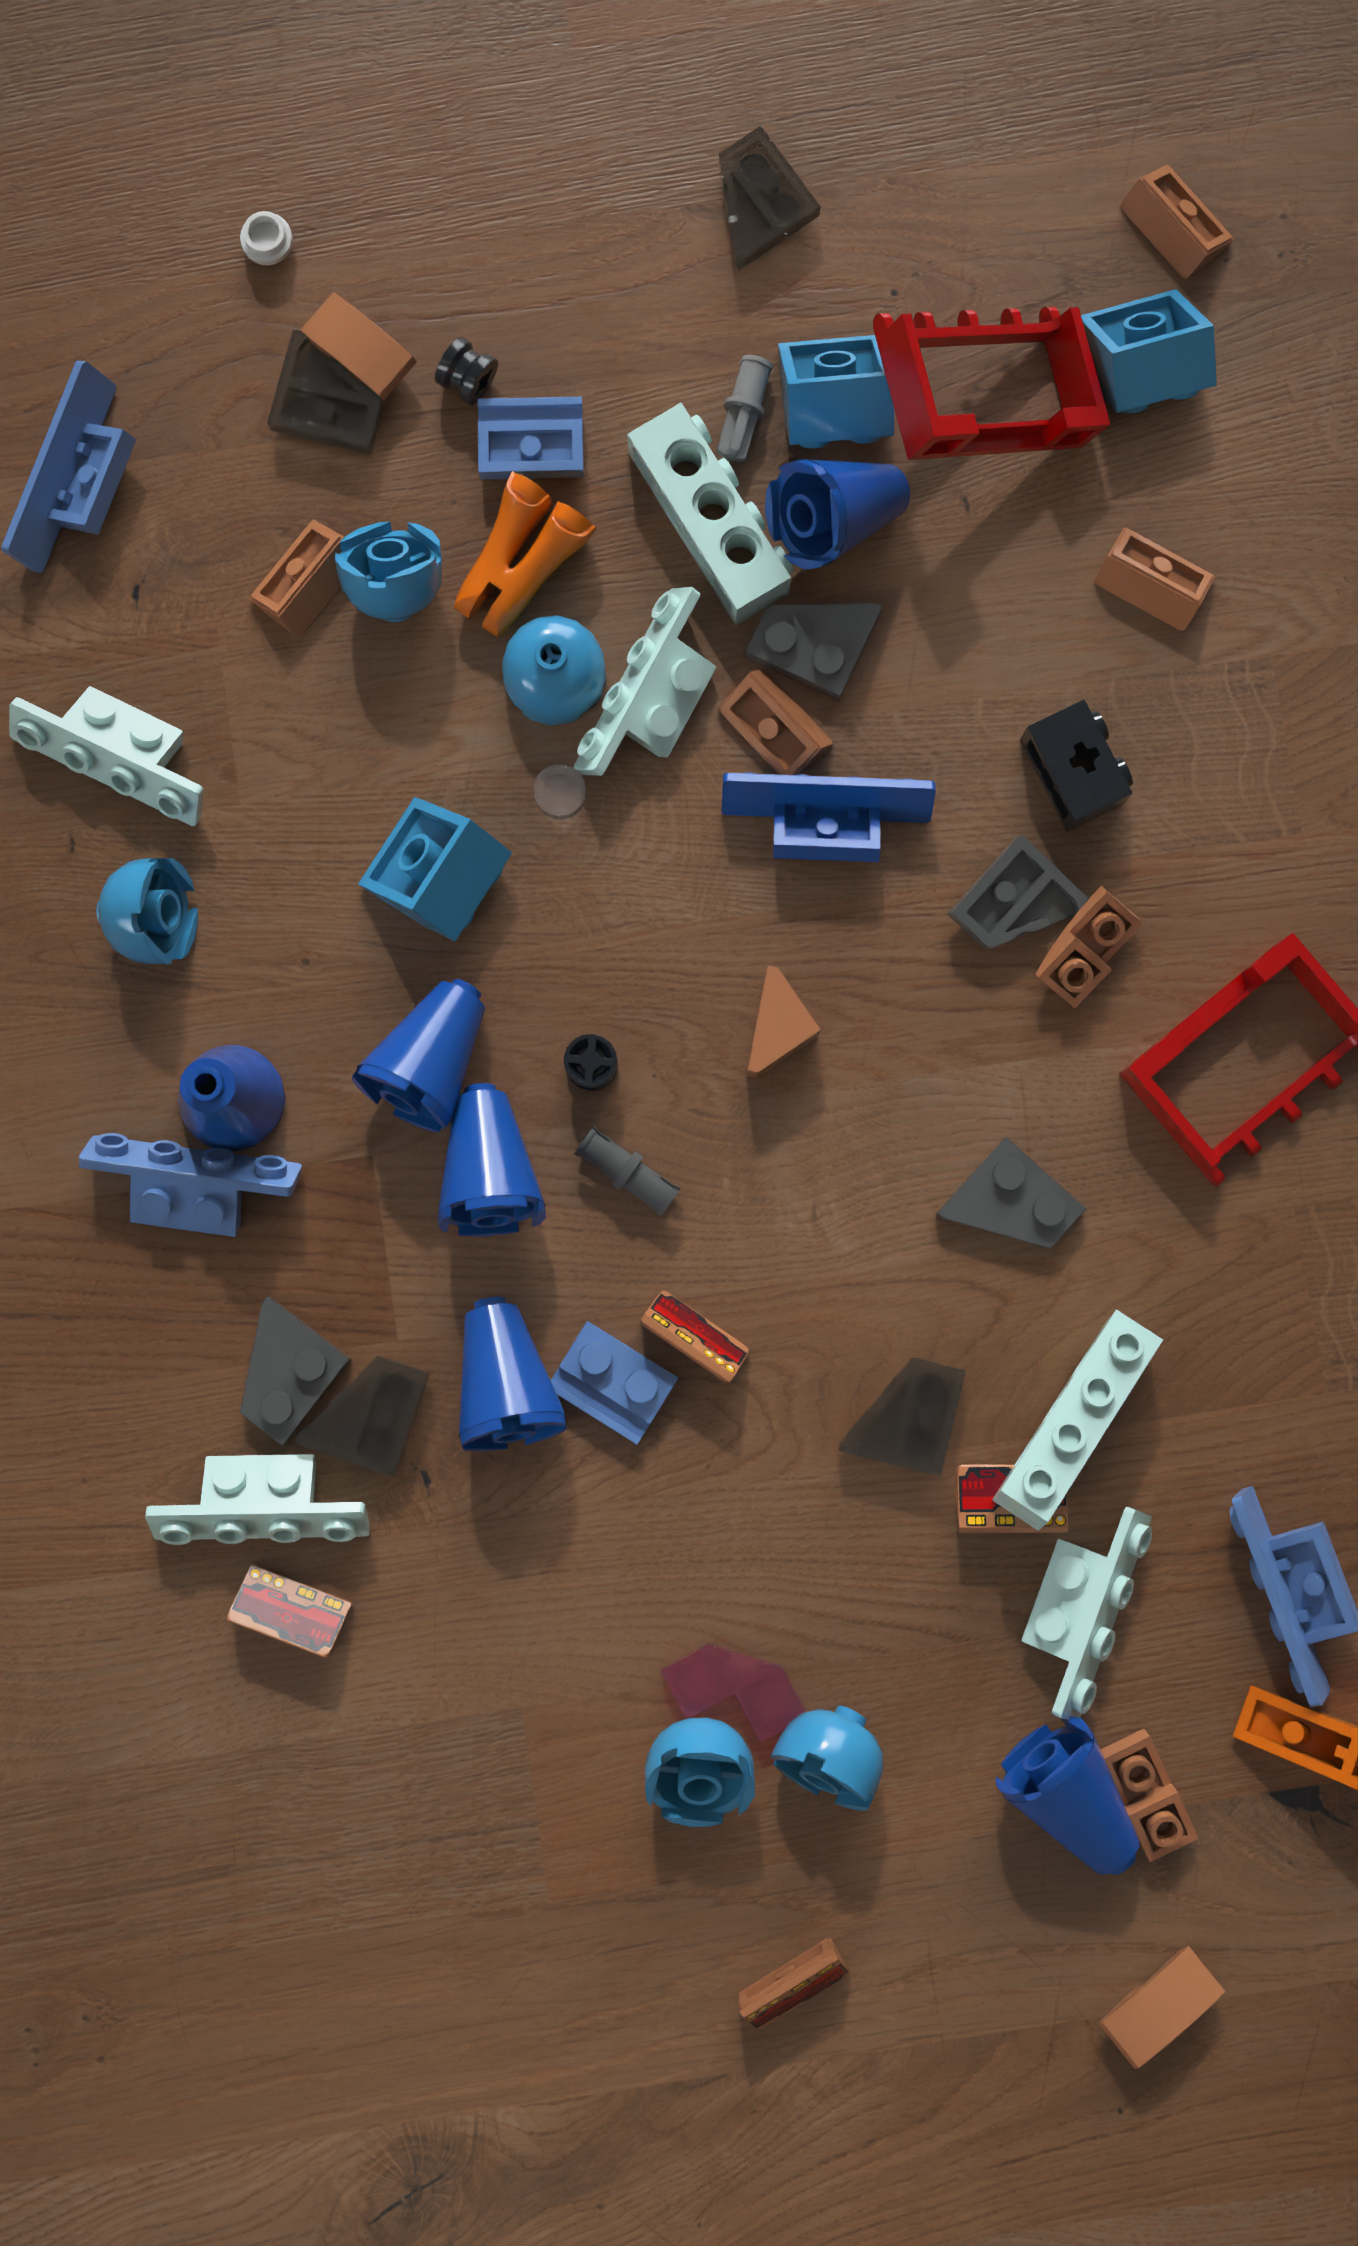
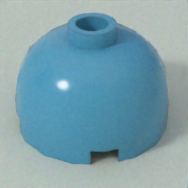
M379 522L361 527L341 540V553L338 555L335 552L338 579L343 592L357 610L374 618L390 622H400L430 605L436 597L442 581L440 540L432 530L419 524L407 522L409 531H392L391 522Z
M558 615L537 617L521 626L508 641L502 661L504 688L510 700L530 720L547 725L572 723L581 718V714L588 711L593 704L595 706L600 700L607 679L604 653L594 635L576 620Z
M173 858L139 859L127 862L108 877L100 894L96 914L102 932L113 950L133 962L143 964H172L171 961L173 959H183L188 955L196 936L198 908L188 910L186 891H195L192 879L182 864Z
M837 1706L835 1712L817 1709L801 1713L789 1722L770 1756V1759H775L773 1763L775 1768L796 1784L817 1796L821 1790L831 1794H838L834 1802L835 1804L857 1811H868L877 1792L883 1772V1753L874 1735L864 1728L867 1720L858 1712L845 1706Z
M688 1718L672 1723L660 1732L647 1754L645 1764L646 1800L650 1806L653 1801L661 1807L662 1817L672 1823L688 1827H707L723 1823V1814L731 1812L738 1807V1815L747 1810L755 1797L754 1762L751 1751L740 1734L723 1721L711 1718Z

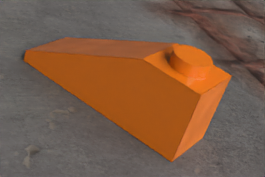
M1250 1685L1232 1737L1358 1790L1357 1725Z

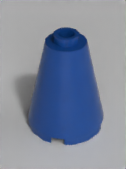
M800 459L783 464L778 469L782 470L778 478L769 482L766 489L765 515L768 530L773 541H782L789 554L783 556L791 564L804 570L820 568L832 563L902 515L909 505L910 487L904 473L892 464Z
M454 979L452 983L440 982L357 1066L352 1076L356 1087L377 1105L381 1098H383L389 1104L396 1107L392 1114L405 1122L432 1132H440L442 1128L445 1130L448 1123L451 1122L485 1013V1006L479 1000L481 993L474 986L460 979Z
M225 1045L206 1051L187 1066L180 1080L178 1107L185 1126L199 1141L212 1148L238 1151L256 1146L277 1126L283 1115L286 1096L280 1074L265 1056L248 1047Z
M478 1083L467 1086L464 1089V1093L458 1097L451 1120L437 1214L438 1225L441 1231L447 1233L449 1224L458 1226L459 1236L486 1237L519 1232L518 1221L531 1217L532 1227L541 1224L546 1219V1205L508 1095L505 1092L496 1090V1086L490 1083Z
M502 1296L488 1297L474 1302V1310L466 1313L464 1320L458 1433L463 1450L474 1452L508 1449V1442L524 1439L525 1445L555 1437L567 1429L566 1414L518 1306L506 1303L505 1297Z
M1072 1716L1069 1720L1060 1718L1066 1726L1051 1731L1046 1724L1035 1729L1018 1742L1001 1764L1006 1775L1003 1781L996 1777L995 1784L1003 1797L1097 1874L1117 1875L1126 1871L1136 1860V1852L1140 1841L1093 1731L1082 1718Z

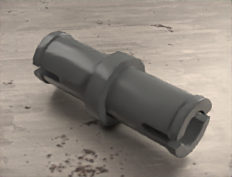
M593 1126L574 1153V1155L581 1157L612 1179V1187L618 1191L623 1187L657 1211V1214L660 1216L681 1189L641 1161L644 1156L635 1151L633 1154H630L598 1131V1128Z

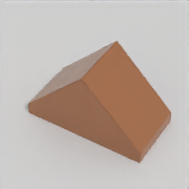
M767 966L746 1077L758 1078L817 1038L821 1031L778 967Z

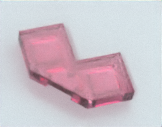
M707 1643L661 1668V1672L686 1719L735 1694L760 1743L785 1730L789 1722L801 1713L806 1712L782 1665L744 1655L716 1644Z

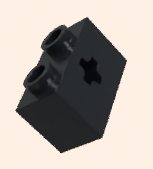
M1085 699L1027 726L1020 739L1066 832L1122 806L1133 794L1130 786L1133 785V779L1128 766L1121 757L1114 758L1106 742L1109 739V732L1105 721L1098 711H1090ZM1074 756L1079 762L1087 759L1090 763L1087 771L1082 766L1076 768L1071 766L1070 762Z

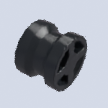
M459 337L452 342L443 354L436 369L434 379L443 388L453 387L460 392L461 400L469 405H474L478 402V399L484 396L494 380L498 368V360L489 354H478L473 351L471 342L463 337Z
M586 1034L579 1036L569 1044L564 1055V1067L571 1082L578 1088L586 1091H598L610 1085L616 1077L618 1061L616 1051L608 1040L599 1035Z

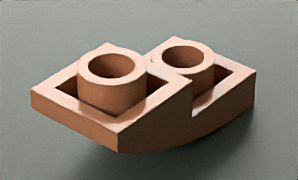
M335 292L327 298L300 330L310 344L341 365L353 380L382 401L387 398L417 363L415 358L391 336Z
M1101 885L1060 934L1042 961L1036 975L1073 1008H1076L1112 971L1107 962L1143 923Z
M1144 1728L1100 1749L1137 1833L1140 1846L1149 1862L1199 1839L1179 1793L1171 1784L1153 1741Z
M1187 1946L1178 1950L1143 1985L1133 1988L1098 2023L1133 2068L1138 2069L1185 2031L1226 1991L1193 1950Z

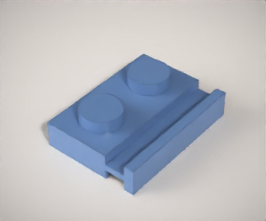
M582 397L478 399V471L480 480L509 479L512 471L528 479L584 478Z
M587 1321L552 1377L551 1383L557 1395L638 1445L679 1377Z

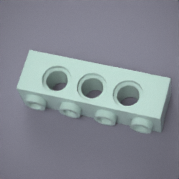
M679 403L627 434L628 454L734 624L738 625L765 609L768 605L787 596L791 583L790 574L794 572L792 564L783 556L786 553L782 547L776 545L772 548L762 532L766 529V524L756 505L752 501L745 504L735 489L739 486V482L729 462L725 458L718 461L708 446L712 443V439L702 419L697 414L690 417L683 404ZM689 461L696 464L699 470L694 475L681 476L673 470V467L680 462ZM716 504L723 507L727 513L718 520H709L701 515L700 510L706 505ZM743 547L751 551L754 558L748 563L737 564L727 557V553L734 548Z
M1115 1310L1098 1333L992 1501L1038 1531L1046 1525L1163 1339L1120 1311Z

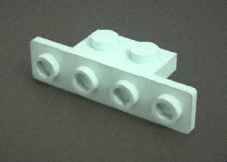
M693 587L672 588L665 592L655 603L651 614L654 619L645 636L638 639L630 649L627 656V663L629 665L620 682L615 683L605 695L602 703L604 711L595 728L590 729L579 743L577 750L579 757L574 765V769L583 775H603L625 734L658 757H668L717 667L678 639L682 628L700 597V592Z
M91 686L87 688L63 718L18 697L9 705V735L23 747L32 751H38L66 765L74 772L83 773L98 780L122 795L131 796L159 810L169 818L178 819L191 826H195L201 819L203 787L164 768L182 745V730Z
M314 1454L206 1456L200 1505L148 1506L145 1515L153 1538L172 1545H183L191 1540L216 1539L226 1544H237L246 1539L270 1538L280 1543H291L298 1541L300 1538L324 1537L334 1542H346L354 1537L369 1536L370 1522L364 1503H313L317 1466Z
M1126 1507L1107 1557L1059 1538L1057 1540L1021 1640L1024 1643L1069 1661L1052 1709V1715L1067 1720L1071 1716L1080 1718L1082 1713L1085 1714L1093 1704L1097 1691V1685L1093 1681L1100 1662L1105 1661L1113 1649L1115 1631L1112 1628L1118 1611L1127 1606L1132 1596L1134 1581L1131 1579V1575L1137 1558H1142L1151 1543L1152 1528L1149 1527L1152 1519L1151 1515Z

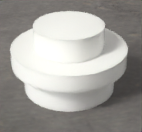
M260 211L254 213L246 220L241 230L240 241L245 254L250 260L260 265H273L284 260L290 253L293 236L288 223L281 216L268 211Z

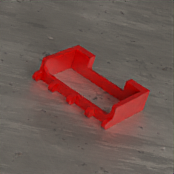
M1043 307L1039 313V323L1023 324L1021 313L1017 308H1006L1002 311L1001 325H980L977 313L974 310L960 311L957 319L958 326L936 327L933 315L929 311L917 312L914 320L911 313L901 314L894 322L889 313H878L873 319V330L908 460L1082 448L1111 425L1079 307H1070L1061 316L1056 307ZM1045 342L1062 409L1050 419L977 424L974 413L938 415L920 348Z
M1292 932L1276 943L1119 1074L1214 1186L1218 1187L1226 1178L1216 1165L1221 1161L1220 1158L1237 1143L1249 1155L1254 1157L1262 1150V1147L1251 1132L1278 1109L1290 1122L1295 1123L1303 1116L1302 1112L1291 1099L1318 1076L1333 1090L1343 1083L1341 1076L1331 1065L1353 1047L1358 1049V1008ZM1287 966L1347 1037L1211 1149L1151 1077L1254 990Z

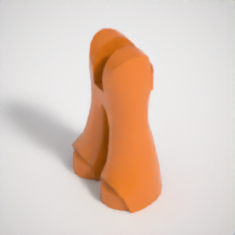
M513 471L504 488L498 516L488 541L461 585L453 609L471 619L486 601L493 587L495 586L502 592L492 604L482 624L483 629L497 638L506 632L516 621L546 579L567 558L582 548L596 531V526L580 512L558 501L530 550L514 568H509L534 529L552 506L550 495L539 485Z

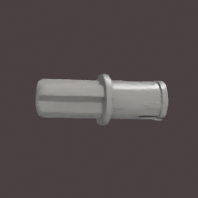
M742 356L732 396L726 398L724 402L727 414L717 445V454L730 462H742L746 459L756 421L764 416V408L761 404L773 365L770 361L760 356Z

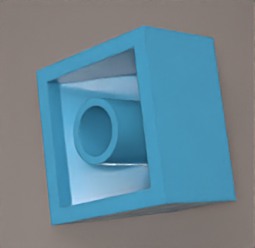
M1177 289L1081 315L1103 398L1116 413L1141 412L1147 409L1149 404L1170 398L1177 400L1188 399L1197 395L1199 390L1217 386L1214 325Z
M875 335L778 343L784 418L790 445L799 444L805 448H820L827 445L829 441L851 440L855 443L868 444L878 441L881 437L894 436V406Z
M414 797L358 885L424 927L452 941H456L462 930L471 923L475 910L489 888L501 876L503 867L512 852L471 819Z

